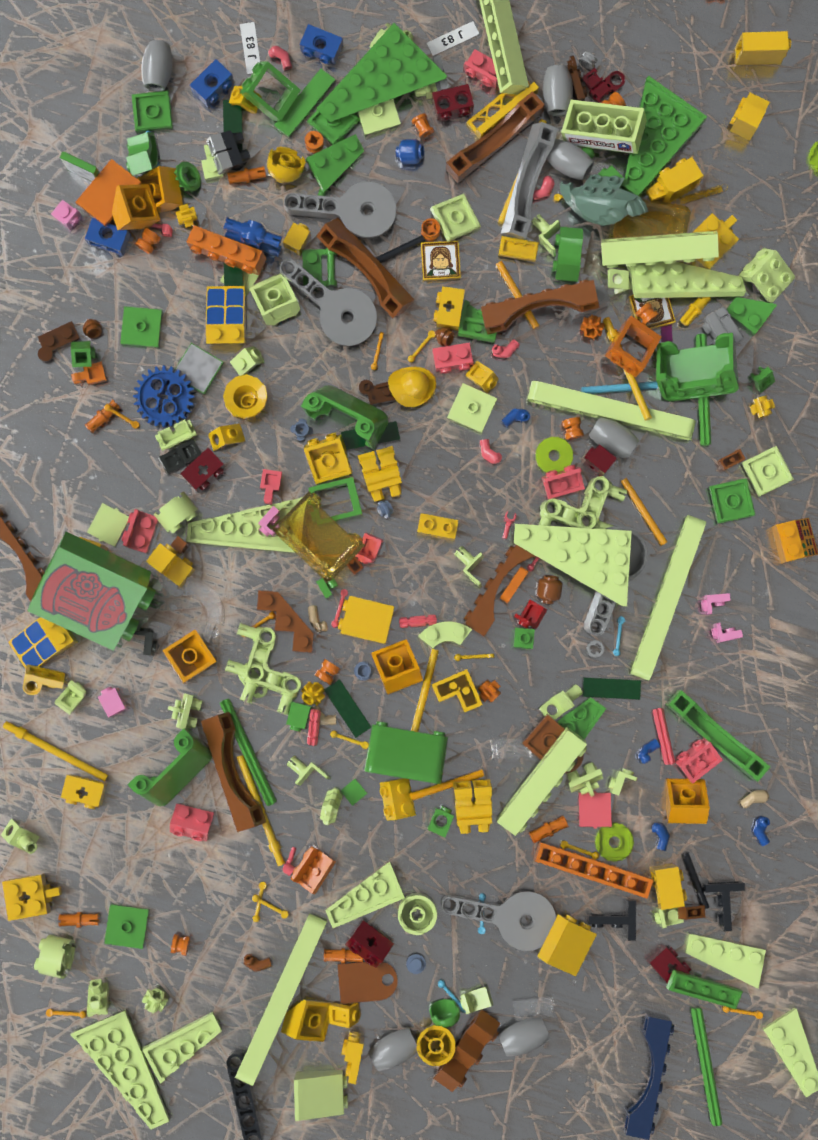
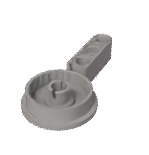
M370 181L360 182L351 186L341 197L290 193L284 199L285 211L290 215L325 219L341 218L344 226L351 233L363 238H374L384 234L392 226L396 217V203L390 191L381 184ZM295 201L298 205L296 207H289L288 203ZM314 203L316 208L308 209L307 204ZM327 205H333L335 209L333 211H327L325 207ZM370 209L373 213L371 215H365L363 213V210Z
M286 259L280 264V274L320 307V324L330 340L340 345L352 346L365 341L372 334L376 326L377 313L372 300L365 293L353 288L331 291L294 260ZM286 263L293 266V272L290 274L283 270V265ZM299 276L307 277L308 284L306 286L299 284ZM315 288H320L323 291L321 298H316L313 295ZM345 312H349L352 315V321L349 323L343 320Z
M622 525L611 526L607 529L632 531L629 565L630 581L637 577L646 565L648 556L646 543L643 537L631 527ZM596 591L584 622L585 631L595 636L602 635L607 628L616 602ZM604 604L605 609L600 613L599 606ZM594 622H597L598 628L593 631L592 625Z
M531 891L518 892L510 896L501 905L451 894L445 895L441 900V907L445 913L493 923L498 927L503 939L510 946L521 951H533L541 948L556 920V914L551 903L544 896ZM447 900L455 901V906L452 909L445 908ZM466 904L474 905V910L471 913L464 912ZM492 908L493 914L485 917L483 915L484 909ZM525 915H529L532 919V922L530 921L527 925L521 923L522 917Z

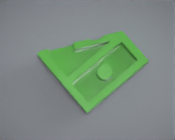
M736 297L726 310L736 323L752 335H755L777 305Z
M464 300L458 336L495 343L497 332L487 334L482 311L480 309L477 310L470 305L469 301Z

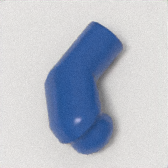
M515 408L501 421L508 427L514 421H528L530 413L525 409Z
M654 739L642 747L638 754V759L641 760L642 764L651 761V757L648 754L661 747L658 741Z
M759 817L753 829L761 846H765L770 842L765 834L767 826L770 825V820L767 817Z
M656 822L652 825V832L657 833L659 837L656 849L666 851L670 834L664 824Z

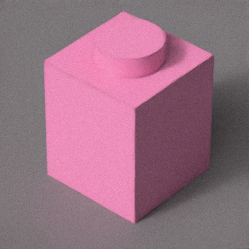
M110 686L102 690V695L98 696L108 718L129 709L118 688L112 689Z

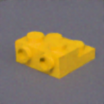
M331 433L326 435L324 440L319 441L318 438L307 441L308 444L305 445L304 452L316 484L352 474L353 471L347 457V449L342 434Z
M350 1031L348 1039H344L341 1055H345L344 1061L348 1062L345 1076L349 1077L348 1083L356 1084L364 1045V1037L361 1036V1033Z

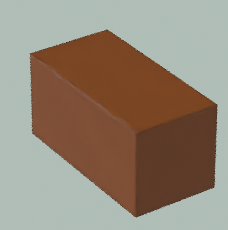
M741 449L719 459L717 462L723 472L746 459Z
M179 536L171 543V546L182 555L190 546Z
M350 549L340 555V558L354 576L364 569Z
M695 904L678 907V919L705 918V905Z

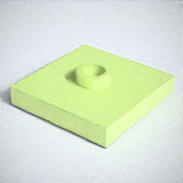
M393 99L358 111L365 136L401 125Z
M464 194L434 205L430 209L435 219L439 222L440 229L447 242L478 230L481 227Z
M462 383L447 419L482 434L497 398Z
M777 446L742 462L758 497L794 480Z

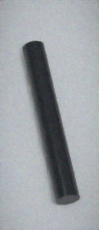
M421 235L375 258L380 263H383L424 243L425 239Z
M689 852L683 853L681 855L700 905H705V909H708L709 904Z

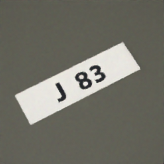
M472 21L427 42V45L434 56L479 35V32Z
M254 22L240 24L247 74H252L253 67L256 63L260 62Z

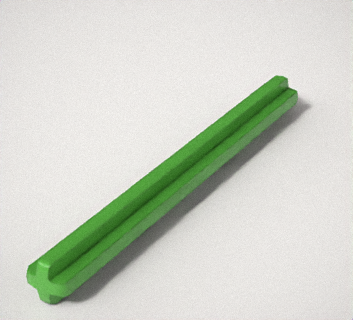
M697 334L696 347L707 346V335ZM709 397L698 398L700 445L709 446L711 445Z
M225 699L221 701L220 706L223 712H230L236 729L234 736L266 805L270 806L276 803L274 794L230 700Z
M701 1007L691 1009L711 1124L713 1126L722 1125V1117L703 1011Z

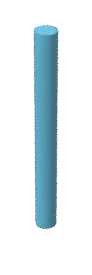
M657 381L638 383L640 390L658 389ZM629 383L581 387V392L588 394L632 391Z

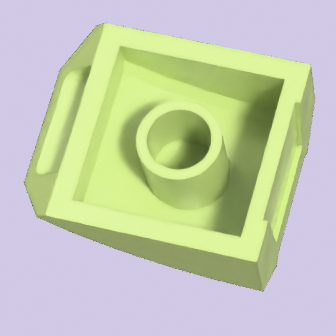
M280 273L249 288L266 325L275 326L285 319L296 316L300 310L299 303L287 279Z

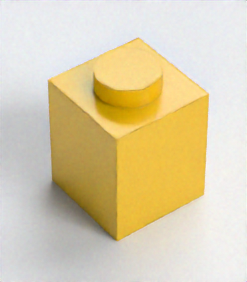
M293 222L283 240V246L301 256L302 250H304L311 238L309 228L302 223L296 224Z

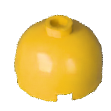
M281 146L277 147L276 150H273V148L270 150L267 158V169L277 182H294L301 176L306 162L303 156L301 158L297 156V151Z
M432 1025L426 1027L419 1034L416 1042L418 1056L430 1066H440L448 1063L456 1049L454 1036L448 1029L442 1026Z

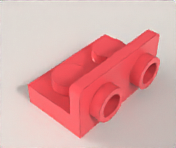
M474 49L468 61H465L463 71L469 77H476L481 80L485 86L496 89L498 81L493 59Z
M470 342L432 348L435 370L441 374L450 373L452 369L458 368L459 371L469 370L470 366L474 364Z
M135 509L134 513L131 512L129 515L128 523L130 525L128 530L124 531L121 541H123V546L147 554L158 520L153 515Z
M703 738L697 740L688 751L680 753L675 760V764L681 768L688 780L693 784L722 762L723 759L711 742Z

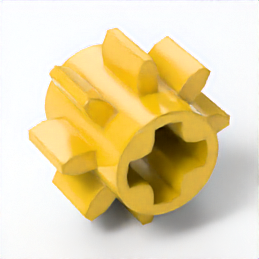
M188 204L179 206L180 210L176 211L179 225L185 224V228L194 226L193 221L198 220L194 206L189 207Z
M767 396L754 399V404L750 406L752 415L757 414L758 418L771 415V410L775 408L773 399L768 400Z
M309 681L301 689L303 693L302 700L308 705L314 703L317 706L325 698L323 694L324 688L318 682L312 684Z

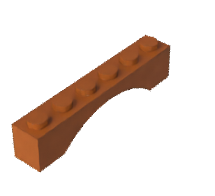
M532 91L487 134L459 151L447 161L446 171L457 183L462 181L543 113L545 104Z
M339 218L325 223L316 237L330 251L350 261L366 276L376 291L380 305L392 318L405 312L415 299L360 240L344 226Z
M582 280L574 285L565 284L553 290L544 289L540 293H527L520 298H507L503 302L487 303L481 307L487 334L507 330L520 316L540 307L563 306L579 312L600 308L594 280Z
M0 507V539L6 542L18 555L26 577V596L31 601L45 570L42 567L38 568L35 563L37 561L36 557L31 551L27 552L24 547L26 546L25 541L21 536H16L14 533L15 527L9 520H5L3 517L5 513Z
M515 545V547L510 546L505 554L508 558L504 563L500 562L495 569L497 575L494 579L490 577L484 586L487 589L484 595L479 594L474 604L477 606L473 611L469 610L464 617L466 621L464 625L482 637L486 635L495 621V597L504 577L520 563L536 557L518 545Z
M230 712L201 721L237 832L266 823L261 804L245 789L236 771L233 756V740L236 729Z

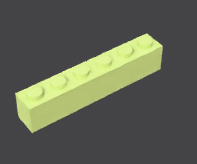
M479 0L500 93L518 95L528 88L529 84L510 1Z
M717 231L601 240L602 265H607V268H616L619 264H626L627 267L637 266V263L655 265L657 264L656 262L664 261L665 264L676 263V260H683V262L688 263L703 258V261H713L715 257H719Z
M566 727L499 813L497 823L515 836L518 832L522 833L528 825L526 823L530 817L534 818L540 809L538 807L542 801L545 803L550 798V791L553 787L557 788L561 784L564 773L566 771L570 772L574 767V760L585 753L587 750L586 740L569 727Z

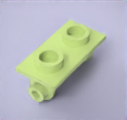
M184 419L174 424L173 426L176 430L174 432L168 427L155 435L162 451L197 435L190 419L187 421Z

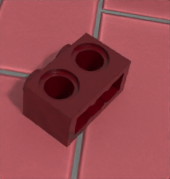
M469 84L432 92V103L437 120L447 121L452 119L453 116H467L473 112L474 103ZM464 99L467 101V103L459 104L458 100ZM445 103L449 107L442 109L439 105Z

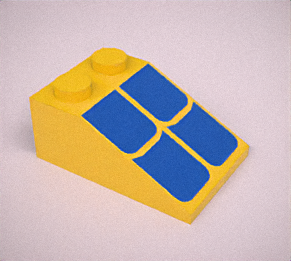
M207 286L206 344L246 343L245 286Z
M40 617L8 643L26 669L27 664L37 667L43 666L78 643L70 630Z

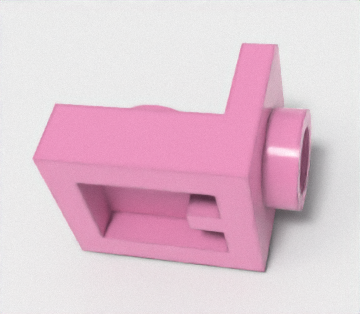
M64 200L51 213L56 220L68 229H71L72 226L75 227L81 219L79 210L73 208Z
M274 506L258 523L261 526L259 530L267 537L269 535L272 537L276 535L268 526L270 524L273 526L280 519L278 516L280 511Z
M730 593L703 596L704 600H701L702 611H705V615L712 614L711 603L714 606H725V602L731 601Z
M720 622L713 624L714 628L711 629L713 639H716L717 643L743 637L742 630L736 631L735 627L725 629L724 633H722Z

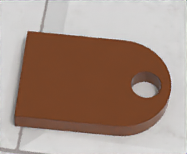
M547 713L523 740L522 744L538 758L542 759L565 728ZM584 754L581 757H577V761L570 772L575 771L581 765Z
M365 961L337 964L341 1004L385 1000L396 990L398 982L397 973L394 967L386 961H383L377 968L367 964ZM385 974L393 976L394 980L389 985L384 984L382 981V977Z

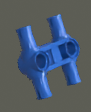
M229 217L226 218V223L223 229H227L225 237L279 257L282 246H280L282 236L267 232L262 224L253 220L241 223Z

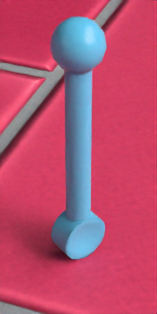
M622 616L617 619L619 625L616 648L613 650L615 656H619L621 653L619 650L622 624L625 622V618Z
M481 893L479 895L480 901H484L486 899V895L484 893ZM480 921L478 933L484 934L486 932L484 922Z
M440 980L438 986L447 992L460 1007L462 1013H466L461 1006V1002L445 985V981Z

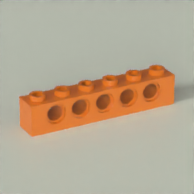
M539 841L533 859L535 862L648 899L653 879L541 841Z

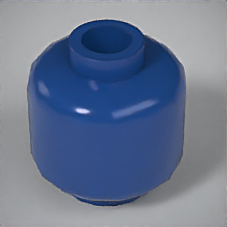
M404 139L396 147V157L400 159L402 164H418L424 158V145L417 139Z

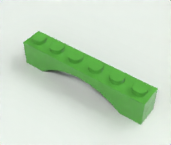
M677 690L665 704L699 735L711 742L713 747L753 781L758 782L769 770L770 766L724 730L682 690Z

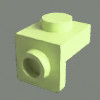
M252 346L244 348L230 363L239 376L247 374L256 365L262 364L264 359L261 357V352Z
M71 680L68 683V687L55 700V704L70 715L85 698V688L80 683H75Z
M624 768L622 772L617 770L615 777H611L608 788H611L610 793L619 796L625 778L637 781V777L633 776L634 772Z
M488 986L461 995V1006L466 1011V1014L494 1005Z

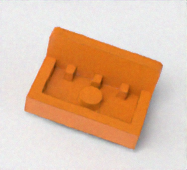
M311 846L304 853L301 863L293 870L291 880L315 895L336 861L321 850Z

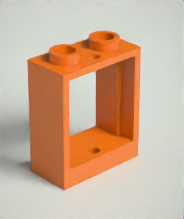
M630 315L620 327L605 357L626 370L627 373L637 377L645 369L662 336ZM625 334L647 348L641 361L619 347Z

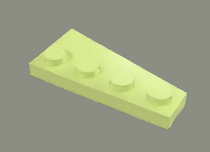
M390 861L325 910L332 928L405 898Z
M688 933L685 947L686 954L759 989L766 953L765 949Z
M793 1008L762 1029L807 1098L818 1091V1071L796 1008Z
M211 1012L144 1046L142 1051L159 1083L161 1084L187 1059L189 1060L195 1052L222 1031V1027L214 1012Z

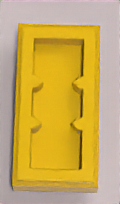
M502 236L498 256L535 262L539 242Z

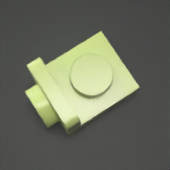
M656 907L657 912L654 913L656 924H660L661 928L684 923L683 919H678V908L661 910Z

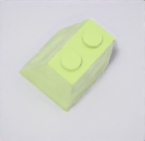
M343 1070L296 1072L294 1078L295 1121L344 1114V1108H348V1096H344V1088H347V1076H343Z

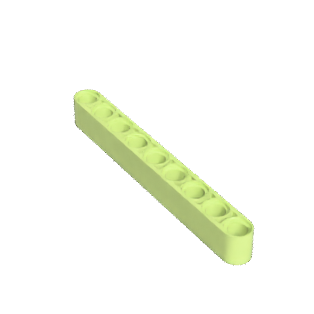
M531 381L527 398L532 403L597 419L600 417L607 418L622 425L684 440H692L696 423L691 418L650 408L648 409L652 418L645 421L638 405L539 381Z
M687 515L636 654L630 672L631 675L648 681L652 676L706 525L704 520Z
M309 913L235 1076L236 1079L251 1086L254 1085L327 921Z

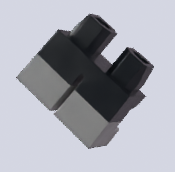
M230 130L210 135L207 139V144L212 157H214L213 160L219 175L234 168H240L243 163L249 161V151L247 149L239 151L237 145L244 143L241 132L232 133Z

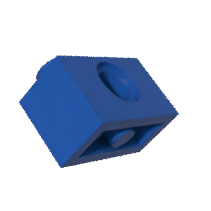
M308 24L299 44L300 51L307 57L318 58L324 64L329 65L331 63L335 65L343 47V38ZM319 44L325 45L323 49H318L316 46Z
M215 59L190 84V88L208 107L211 103L217 102L224 90L227 91L231 88L234 80L232 73ZM211 82H217L216 86H209Z
M92 218L84 239L90 245L123 256L131 234L128 230H117V227L112 224H108L105 227L95 218ZM107 232H113L110 238H104Z

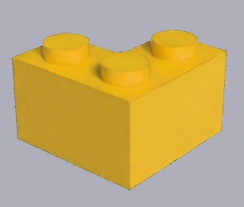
M749 92L747 98L742 97L730 121V124H732L730 132L750 141L770 102Z
M160 543L146 562L182 588L195 571L192 567L194 563L186 557L183 559L177 556L178 551L166 543L164 546Z
M468 669L431 684L438 702L457 695L464 713L483 705Z
M673 863L649 867L651 879H653L652 886L656 889L658 908L665 910L685 907L684 901H687L685 889H682L681 881H684L682 869L679 870V867Z

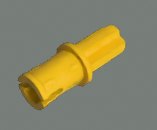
M698 297L693 304L689 305V309L682 316L680 322L684 326H689L697 315L702 314V310L711 301V297Z

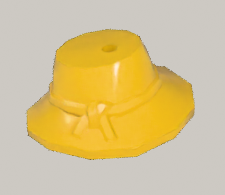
M245 374L233 378L226 385L223 398L226 409L233 416L245 419L255 417L265 408L268 395L266 386L258 378Z

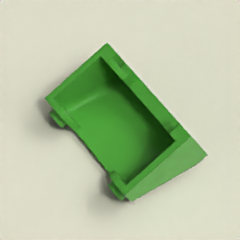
M723 333L717 336L715 339L716 345L678 350L677 345L670 341L658 343L656 381L663 399L679 401L735 393L739 389L733 333Z
M325 385L308 394L301 405L306 415L315 421L321 415L329 417L333 409L357 420L355 431L360 437L366 439L365 445L375 450L389 422L388 416L384 411L331 385Z
M377 721L376 725L372 724L364 771L441 784L448 737H445L444 732L434 731L433 734L391 728L388 727V723Z
M183 728L174 738V746L181 754L158 777L153 776L149 778L146 775H138L127 784L135 793L156 806H165L211 761L212 754L209 747L190 728Z

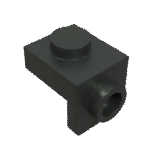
M140 627L139 631H135L134 635L145 636L143 655L154 656V652L158 650V641H155L156 633L151 632V628Z

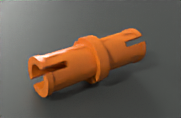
M264 166L252 169L244 168L242 171L227 173L230 185L245 181L250 183L251 180L267 178Z
M113 399L108 403L116 411L121 409ZM103 408L101 411L98 410L97 414L84 425L93 434L102 424L108 423L109 418L114 413Z
M562 816L549 823L545 822L543 826L528 833L533 843H536L548 836H554L553 834L569 826L565 817Z
M82 912L59 914L58 921L60 922L58 923L59 927L76 926L81 928L88 925L99 926L100 919L98 918L100 915L99 913L82 914Z
M346 948L341 950L324 949V962H341V964H345V962H363L361 956L346 950Z

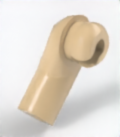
M309 606V621L318 633L327 631L326 621H319L317 606Z
M313 706L311 708V710L318 709L321 711V708L319 706ZM321 712L320 725L336 724V715L325 716Z
M754 790L743 798L740 803L746 809L753 803L766 802L769 799V794L766 790Z

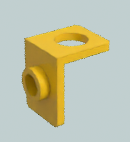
M240 424L219 426L208 434L213 451H217L225 445L245 441ZM216 434H217L218 437H219V444H218V445H217L216 442H215V435H216Z

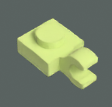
M204 145L207 159L201 160L205 180L224 177V174H218L213 160L214 157H212L208 145Z

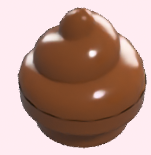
M87 319L83 325V332L89 338H96L102 332V326L97 320Z
M443 327L435 331L438 344L442 346L451 345L455 337L452 329Z

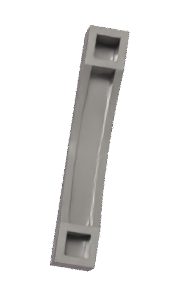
M544 122L532 125L500 234L517 239H525L527 237L531 223V207L535 186L543 164L553 148L558 128Z

